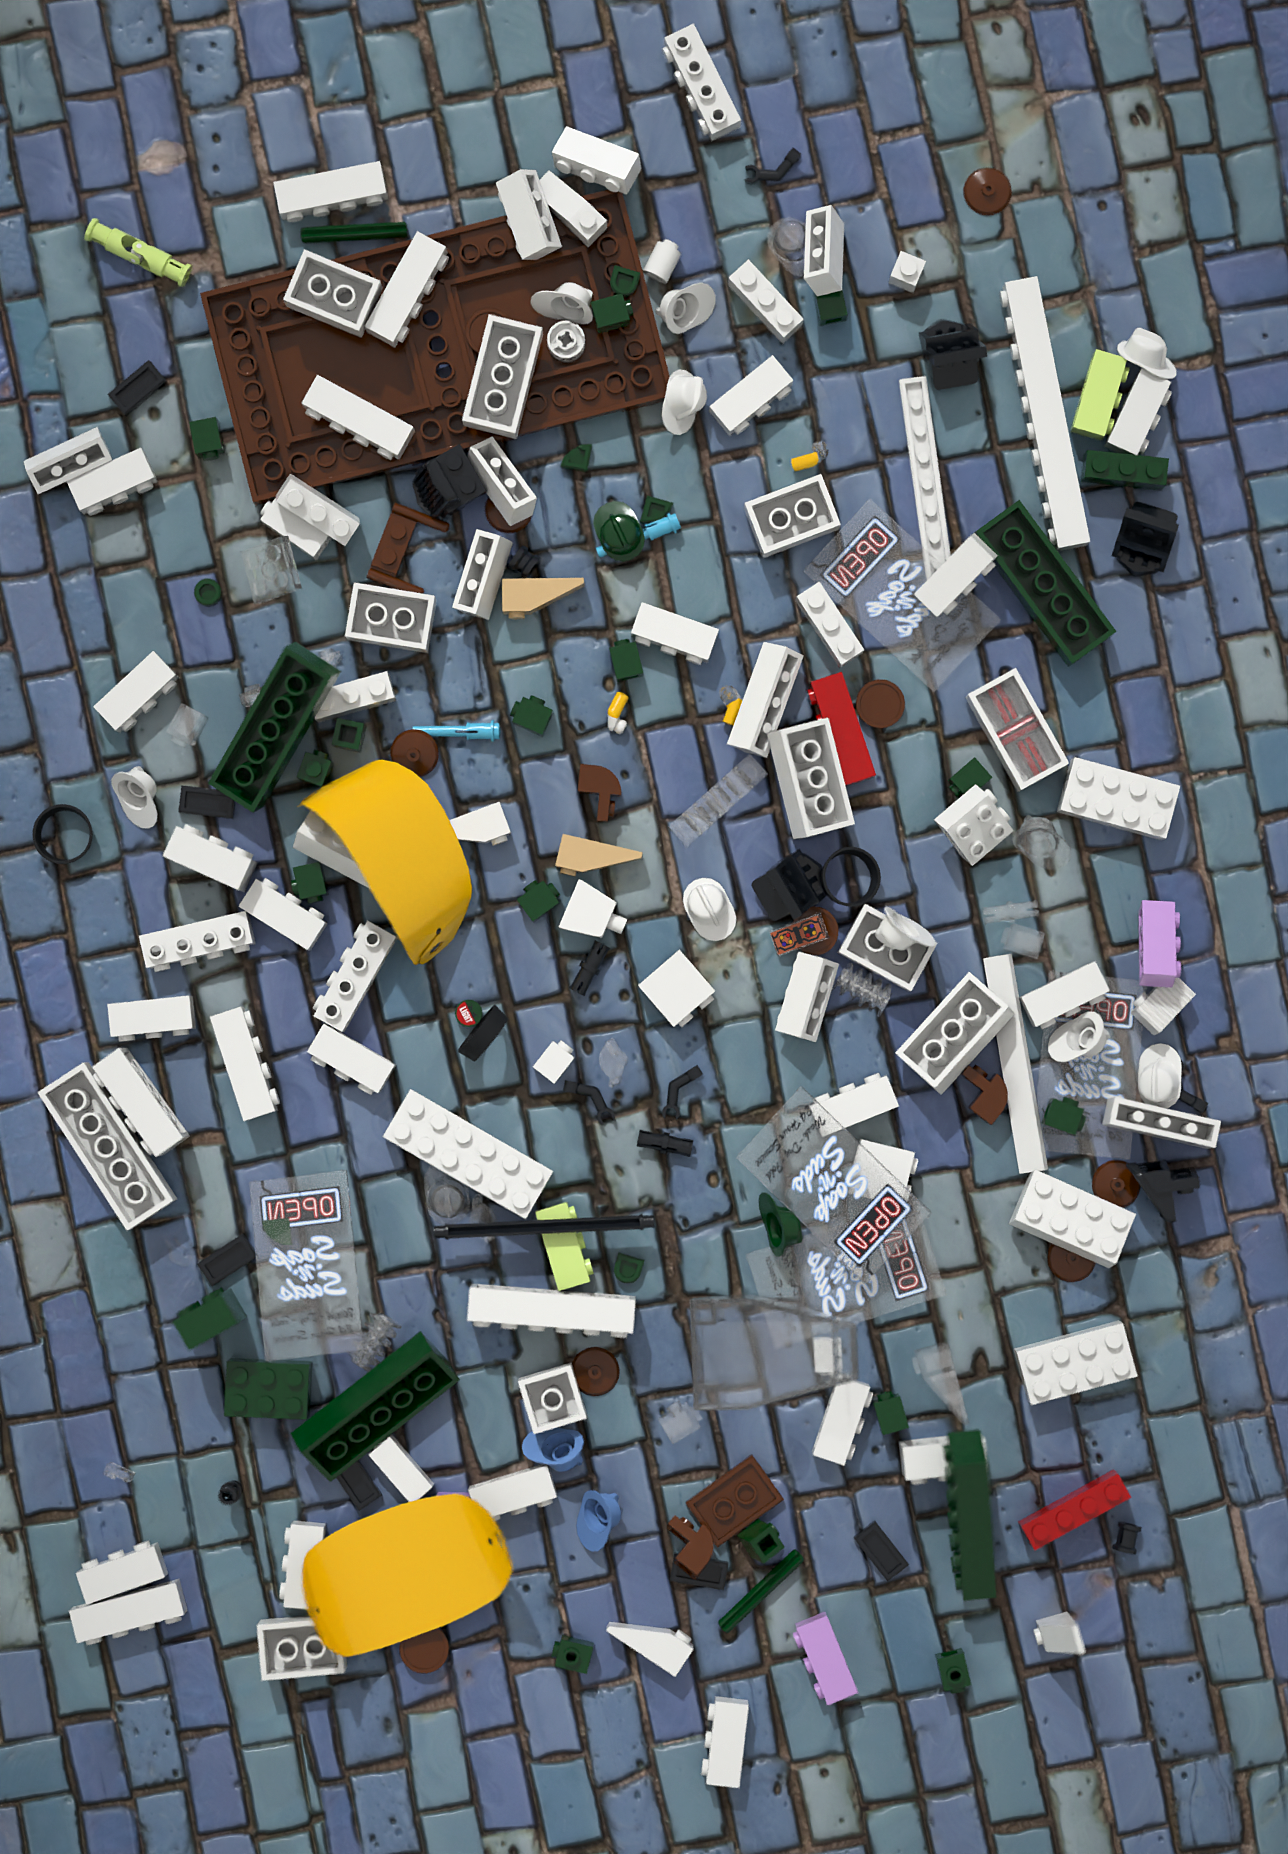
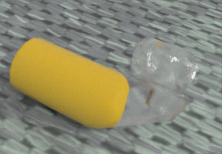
M824 441L815 442L812 444L813 453L792 458L791 463L794 471L814 467L828 457L829 449H826V443Z
M725 685L719 690V697L727 707L722 722L734 726L742 699L733 686Z

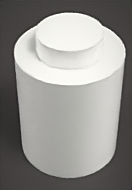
M666 239L663 242L658 241L643 269V273L660 283L667 284L681 256V253L678 251L679 246Z

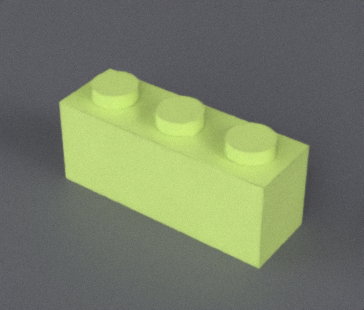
M1095 350L1070 432L1100 441L1105 437V434L1110 435L1115 420L1110 418L1113 408L1118 409L1122 393L1118 392L1120 382H1126L1130 367L1125 366L1126 359L1115 354Z
M568 1202L535 1211L537 1220L577 1218L574 1206L569 1207ZM582 1232L542 1234L558 1291L590 1282L589 1275L594 1274L590 1258L584 1259L582 1249L586 1248Z

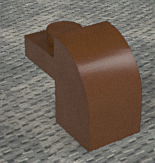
M580 764L578 793L599 795L597 822L608 823V818L614 817L615 801H610L611 796L621 797L622 795L619 780L613 772L605 767Z
M976 1064L973 1068L968 1065L961 1075L981 1090L968 1108L986 1123L992 1125L1006 1106L1008 1099L1007 1087L998 1074L994 1073L988 1081L986 1079L988 1074Z
M674 1515L666 1529L686 1544L675 1558L674 1564L696 1580L706 1568L712 1556V1535L704 1524L695 1532L693 1530L694 1525L684 1517L679 1519Z

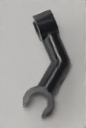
M793 147L776 170H760L754 165H747L745 170L754 171L756 176L753 179H744L745 183L752 185L757 183L758 180H782L788 171L800 160L801 153Z
M1181 1060V1065H1182V1070H1183L1184 1064H1183V1061ZM1181 1078L1179 1100L1203 1113L1208 1103L1183 1090Z
M698 1065L669 1083L667 1105L662 1110L663 1118H666V1110L668 1108H674L676 1110V1120L679 1118L680 1109L677 1106L679 1089L703 1075Z
M565 1080L563 1091L591 1097L597 1109V1120L600 1124L603 1125L601 1114L605 1111L609 1112L612 1119L615 1120L614 1112L607 1107L597 1087Z

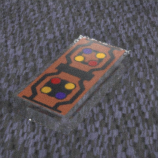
M821 913L769 931L778 957L830 938Z

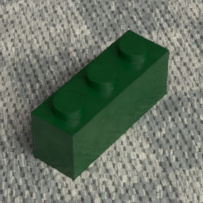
M1087 450L1083 455L1081 482L1161 491L1167 483L1169 458Z

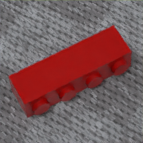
M839 672L810 682L811 689L807 690L808 698L811 705L816 704L819 715L815 716L816 720L829 718L845 786L874 778L876 773L843 673Z
M1113 1469L1018 1521L1032 1548L1037 1550L1130 1499L1131 1496L1119 1474Z

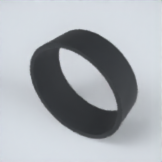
M58 804L47 808L38 816L33 826L32 836L34 845L42 857L53 863L68 864L86 854L92 843L93 831L89 819L80 809L67 804ZM61 811H71L80 815L87 822L90 831L89 842L85 850L76 858L68 860L58 859L49 854L44 848L41 839L42 828L46 820L53 814Z
M845 847L837 850L828 858L821 871V885L825 894L833 902L849 907L861 906L869 902L876 895L881 882L880 868L876 860L867 851L857 847ZM850 854L860 858L867 865L870 872L871 880L867 893L861 899L852 903H844L836 899L829 891L825 879L828 863L836 856Z
M496 1005L492 1006L464 1040L458 1052L476 1061L507 1023L508 1018Z

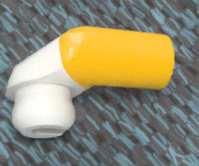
M622 692L616 693L608 708V729L611 732L615 731L617 734H622L627 725L625 720L619 719L629 699Z

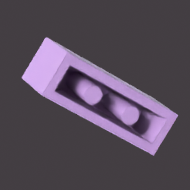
M1142 900L1138 911L1139 986L1173 987L1175 979L1180 978L1181 962L1176 961V953L1180 951V937H1176V929L1179 928L1180 913L1175 912V902Z
M826 1612L796 1623L797 1631L793 1633L798 1648L804 1647L808 1657L803 1658L808 1673H815L818 1683L813 1685L819 1700L825 1698L827 1705L857 1694L856 1685Z

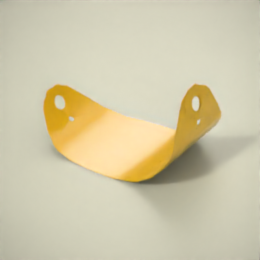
M386 760L372 761L323 786L317 793L314 792V795L311 794L305 798L297 807L304 805L315 811L339 835L357 863L381 908L389 918L414 965L425 964L453 940L465 917L472 895L469 868L455 831L443 807L428 784L413 771L396 762ZM441 928V931L437 934V929ZM438 943H440L439 946H438L432 953H430L431 950H432Z
M448 1494L423 1498L386 1509L353 1522L317 1543L305 1555L302 1567V1589L307 1611L322 1644L338 1655L349 1657L380 1649L449 1624L479 1609L502 1593L508 1584L513 1567L503 1534L489 1511L477 1501L467 1496ZM489 1538L492 1540V1545L488 1542Z

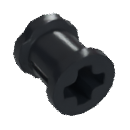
M1118 1521L1119 1532L1116 1544H1113L1112 1549L1136 1554L1135 1544L1138 1532H1141L1142 1527Z

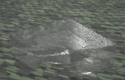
M113 1462L108 1463L103 1472L104 1476L112 1479L118 1477L124 1482H132L136 1473Z

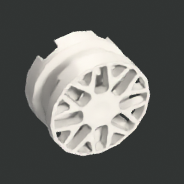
M560 321L554 324L547 335L550 354L561 362L577 360L585 349V335L580 326L570 321Z

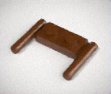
M395 502L366 578L397 590L424 594L422 587L398 579L396 576L417 522L444 533L449 530V523L438 518H432L425 513Z

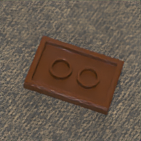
M751 1454L685 1503L701 1526L704 1524L710 1531L713 1542L718 1548L782 1502L784 1498Z

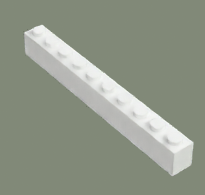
M1038 277L1005 282L1002 288L1003 291L999 292L1002 308L1006 307L1008 317L1005 318V327L1007 334H1012L1013 344H1010L1012 360H1017L1019 370L1015 371L1017 386H1022L1024 397L1020 398L1023 413L1028 414L1029 423L1026 424L1027 437L1029 440L1033 439L1035 449L1031 450L1032 462L1034 466H1038L1040 476L1036 477L1039 493L1043 492L1045 503H1042V513L1044 519H1049L1050 529L1047 530V538L1057 551L1087 546L1090 543V537Z

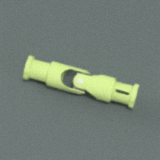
M96 218L92 219L87 227L84 236L86 241L92 240L105 246V250L133 264H138L160 277L166 276L178 282L180 287L187 283L192 272V265H184L172 259V255L149 246L145 242L117 228H108L100 224ZM132 247L131 253L128 252L125 248Z

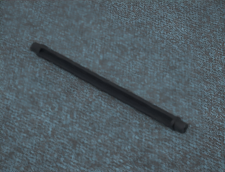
M643 1214L469 1224L445 1223L444 1226H434V1238L449 1240V1238L644 1230V1228L655 1227L654 1215L643 1216Z

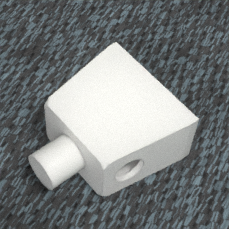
M579 879L559 928L602 938L606 928L622 934L627 919L613 913L617 902Z

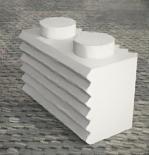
M1176 978L1173 987H1154L1148 995L1143 992L1133 1002V1005L1136 1007L1132 1010L1131 1014L1152 1035H1156L1173 1020L1196 994L1180 978Z

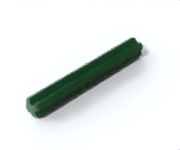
M406 222L301 228V240L303 243L406 238L408 236Z
M796 1549L792 1550L718 1621L719 1627L724 1632L729 1633L804 1561V1557Z

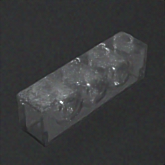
M749 754L669 825L668 829L687 849L763 781L768 773Z

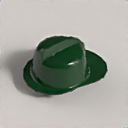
M612 501L598 509L594 516L593 525L607 555L616 561L624 562L638 556L644 547L645 537L631 507L623 502Z
M762 1192L759 1195V1210L767 1231L769 1245L773 1254L781 1257L785 1248L802 1242L800 1221L794 1211L787 1207H778L768 1193Z

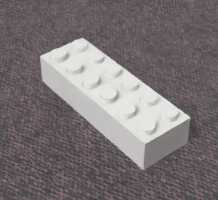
M83 1062L37 1093L128 1231L176 1201L177 1197L149 1154L143 1148L137 1135L126 1124L122 1112L117 1110L109 1099L111 1095L105 1087L101 1088L94 1079L93 1074L96 1072L90 1063Z
M411 1089L383 1135L385 1139L525 1220L553 1173L549 1168Z
M472 1284L469 1291L467 1321H473V1326L489 1327L491 1322L501 1323L500 1328L517 1329L518 1325H528V1330L545 1331V1327H556V1332L572 1333L573 1329H583V1334L600 1335V1331H610L612 1337L625 1338L627 1333H633L636 1296Z

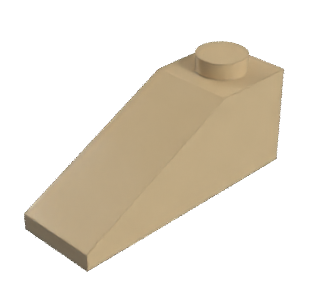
M584 578L502 579L503 615H508L509 619H524L525 614H532L583 588Z
M563 834L555 866L561 868V874L576 877L577 872L585 873L642 859L643 852Z

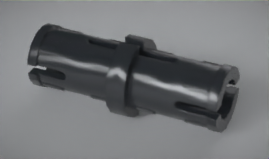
M594 940V944L585 961H581L579 964L581 968L569 987L577 991L582 982L578 993L585 996L595 974H599L600 970L598 968L610 950L609 947L603 945L597 954L602 943Z
M641 1129L637 1142V1147L659 1150L662 1154L669 1152L690 1157L693 1145L692 1139L670 1136V1133L666 1132L659 1134Z
M236 1480L224 1483L218 1494L219 1501L224 1505L236 1503L242 1495V1484Z

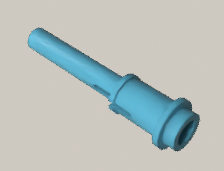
M667 513V517L645 524L646 528L642 530L645 540L650 538L653 541L673 531L676 534V530L681 529L675 513L672 515ZM602 546L596 548L599 558L607 555Z
M491 720V723L467 722L466 726H413V729L422 730L432 737H467V740L491 739V742H495V739H500L501 733L500 723H495L494 720ZM456 730L478 731V732H457Z

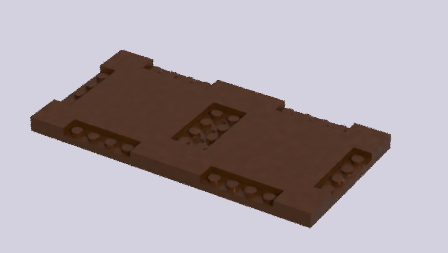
M607 189L581 196L607 220V229L589 247L550 211L562 247L538 260H522L521 255L516 249V241L512 229L507 223V215L426 235L446 246V256L449 257V260L442 272L437 271L433 278L436 281L433 290L429 295L425 294L420 302L423 306L416 319L411 318L407 325L409 332L402 343L398 342L396 347L366 332V329L361 338L286 307L283 299L296 269L200 293L252 501L255 506L267 503L268 501H274L276 494L290 473L315 489L409 464L425 463L458 444L462 446L464 452H468L471 446L492 436L498 444L516 440L465 427L462 422L479 355L468 344L465 329L470 317L477 311L485 308L498 309L504 312L510 320L542 327L543 337L517 437L618 411L626 412L664 402L670 375L623 193L612 192ZM413 239L332 259L331 261L380 280L383 288L377 300L378 303ZM615 265L640 272L641 276L636 291L631 296L624 297V301L630 300L634 316L629 317L630 325L598 334L593 316V320L590 323L578 324L585 335V349L577 360L561 362L550 354L547 344L549 330L554 324L565 320L552 319L539 314L531 305V297L536 292L555 291L562 284L571 282L593 292L592 301L615 295L610 286V279ZM429 312H434L439 317L438 322L433 326H428L423 322V317ZM435 338H440L445 342V347L440 352H434L430 349V343ZM442 364H447L452 368V373L447 378H441L436 374L437 368ZM317 375L414 427L415 433L400 460L395 457L389 460L378 454V448L369 444L365 447L354 441V435L345 431L344 434H341L329 427V421L323 418L317 421L305 414L306 409L303 407L302 401Z

